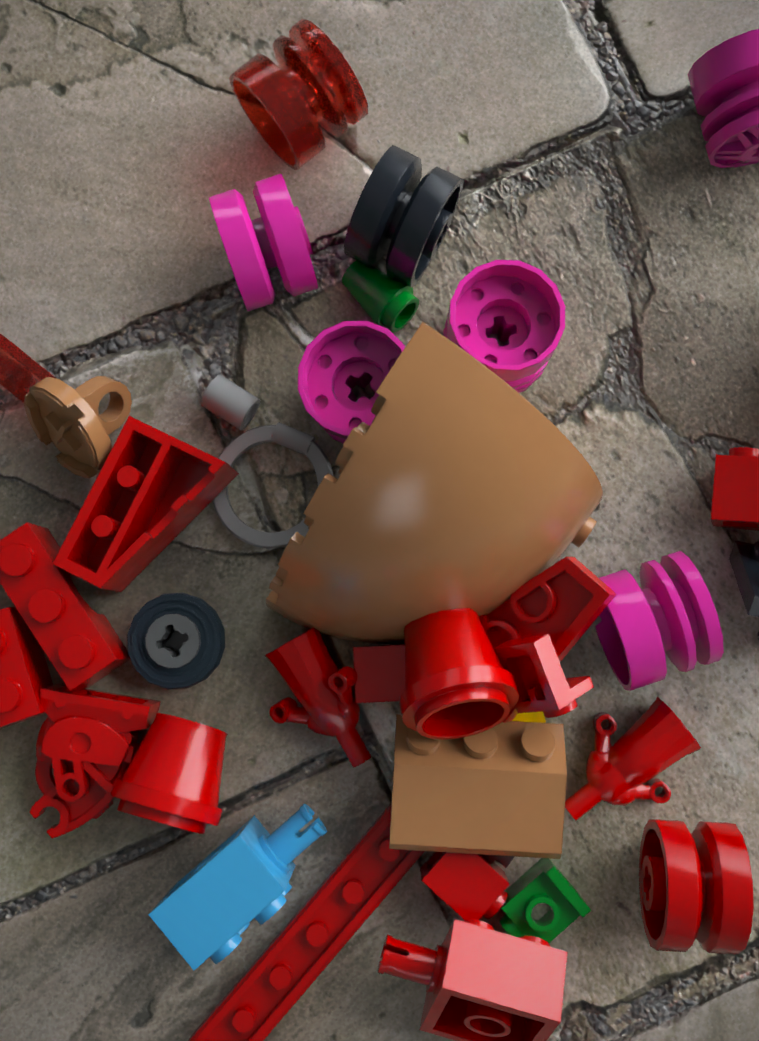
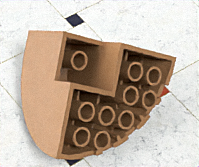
M422 322L376 391L379 396L371 409V412L376 415L372 424L369 426L365 422L360 423L357 428L352 429L344 442L343 448L335 461V464L340 467L338 474H340L339 478L337 479L329 473L325 475L303 513L306 515L304 524L309 526V530L305 537L296 532L290 538L278 563L280 567L270 583L269 589L272 591L266 598V606L296 624L308 629L314 627L321 634L342 640L369 644H404V628L408 623L442 610L471 608L477 612L478 616L487 615L509 600L511 594L524 583L551 567L570 543L578 548L584 543L597 523L590 516L602 500L603 490L601 483L583 455L537 408L480 361Z

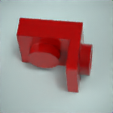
M549 634L508 640L494 648L502 667L514 676L519 694V700L515 705L518 713L543 711L546 718L561 716L574 710L578 706L576 699L594 688L590 676L565 677Z

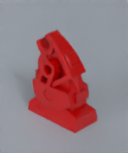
M62 684L41 688L40 702L48 717L43 722L37 737L35 776L43 796L35 802L29 813L36 819L45 812L47 807H54L59 811V824H55L46 831L52 839L75 830L92 818H99L114 804L113 800L116 797L110 796L115 779L121 780L125 774L129 763H131L139 747V743H137L139 739L138 730H144L151 726L156 713L159 711L161 701L86 688L69 691L67 686Z

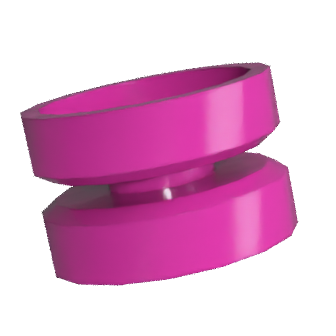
M282 174L255 182L253 194L261 217L254 220L250 219L243 195L237 190L233 189L209 197L218 231L247 311L273 304L276 293L268 269L278 267L285 290L293 297L318 289L317 279L310 259V255L313 254L298 206H293Z

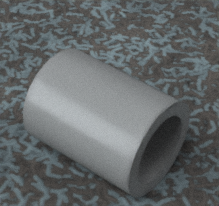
M219 374L206 388L201 399V406L239 430H243L255 416L261 400Z

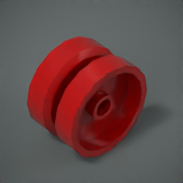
M649 819L644 827L640 845L639 894L644 929L650 946L656 951L686 952L693 945L695 939H697L701 948L708 953L740 954L746 949L751 934L754 904L749 854L743 835L736 824L700 821L693 832L690 833L683 821Z

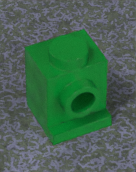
M541 858L505 890L508 893V897L501 909L506 914L499 919V922L509 935L515 937L535 936L550 943L580 915L582 918L585 917L591 909L549 858ZM539 903L548 904L551 909L539 920L531 917V912L535 905Z

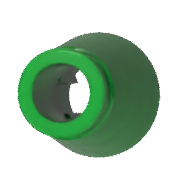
M356 260L347 268L342 277V285L348 289L374 323L388 328L393 333L404 328L413 318L419 307V299L413 295V287H409L387 276L386 273L373 266H367Z

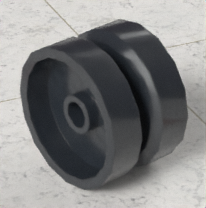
M392 145L383 154L364 186L347 229L344 253L367 266L375 265L387 254V276L409 287H414L423 276L445 238L463 189L464 179L439 167H435L421 180V158Z

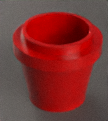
M471 608L442 610L425 615L405 626V691L399 699L402 721L406 727L431 739H456L489 730L508 717L510 710L519 700L516 682L513 674L502 667L476 611Z
M156 713L153 723L122 779H115L110 796L120 799L117 810L199 834L205 833L207 824L218 826L223 809L218 808L225 744L228 734L219 729L188 719Z

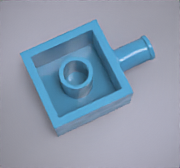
M303 804L294 815L271 835L254 815L179 880L148 914L193 970H196L209 957L215 964H218L242 941L240 935L250 925L249 922L255 918L262 925L286 903L287 900L284 896L292 888L289 881L296 866L293 860L320 836L327 833V829L319 817L302 832L299 831L313 819L312 816L315 814L308 805Z

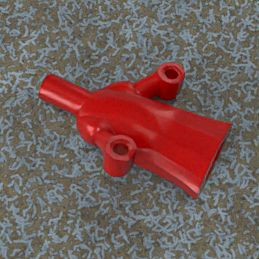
M313 627L264 655L303 706L298 707L296 701L290 697L283 698L270 708L269 714L274 722L278 724L284 722L306 724L308 729L315 733L336 737L353 768L363 764L372 757L355 728L360 720V705L356 703V698L352 695V686L357 682V674L353 668L348 666L338 669L322 640L320 631Z
M659 697L612 746L610 735L616 732L617 723L608 713H598L593 719V727L595 729L594 750L590 752L586 763L588 783L565 800V808L577 821L601 801L623 806L633 803L635 799L653 800L656 803H665L671 797V790L661 779L652 778L683 757L700 750L701 747L682 721ZM607 719L609 726L602 728L601 722ZM662 787V792L655 795V789Z

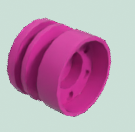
M759 29L730 38L708 50L693 63L687 74L697 113L706 117L701 124V130L704 140L707 141L705 146L710 164L719 168H736L759 163Z
M495 260L475 267L459 282L450 301L443 336L480 361L518 393L526 391L541 377L565 329V304L557 285L541 269L519 260ZM490 334H497L501 342L507 341L506 346H499L496 338H489Z
M343 321L324 329L306 347L298 366V392L306 411L335 441L344 444L353 428H357L362 422L369 426L372 424L376 415L371 412V409L379 396L376 391L404 350L405 345L389 329L369 321ZM370 382L374 396L371 399L362 396L356 402L357 398L352 391L356 385L365 388Z
M677 551L662 556L660 564L655 560L641 563L639 572L641 588L626 569L599 578L617 595L599 615L602 621L595 626V630L608 663L625 690L631 691L664 680L667 673L665 653L675 667L682 672L693 670L697 661L700 664L708 665L721 660L724 653L723 634L716 608L700 572L691 559L683 552Z

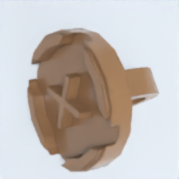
M96 376L76 389L60 379L46 377L30 387L28 390L31 391L25 395L24 407L27 418L39 440L46 446L53 442L61 452L55 456L58 459L57 461L75 475L85 478L97 475L112 450L108 435L118 429L126 421L130 413L132 400L127 386L107 376ZM107 393H109V405L107 409L99 415V403L101 399Z

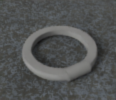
M280 422L276 425L259 426L243 432L224 448L218 458L233 468L237 460L249 449L263 443L274 442L307 456L315 469L318 486L325 475L329 473L333 476L330 462L323 450L315 442V437ZM228 485L212 501L219 519L227 530L241 541L255 547L266 549L284 548L296 532L305 537L309 530V526L304 524V519L296 526L281 532H262L249 527L234 512L229 500Z

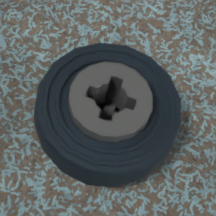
M186 593L162 594L146 602L133 617L127 634L128 654L136 671L149 683L166 689L189 688L206 680L219 666L225 649L224 626L217 612L203 599ZM171 627H172L173 633L170 635V637H169V639H168V636H169V634L171 633Z

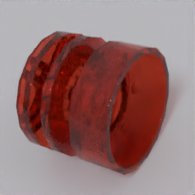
M301 19L291 27L289 37L281 35L272 44L274 56L279 67L267 56L258 53L229 77L232 90L253 126L275 154L294 170H298L326 148L325 138L320 126L328 133L339 137L348 130L347 122L354 125L368 114L366 97L352 68L330 38L313 22Z

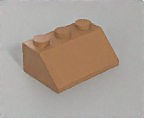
M396 714L389 849L560 859L562 855L567 782L564 724L509 721L506 723L501 722L489 730L467 737L431 739L406 727L402 721V716Z

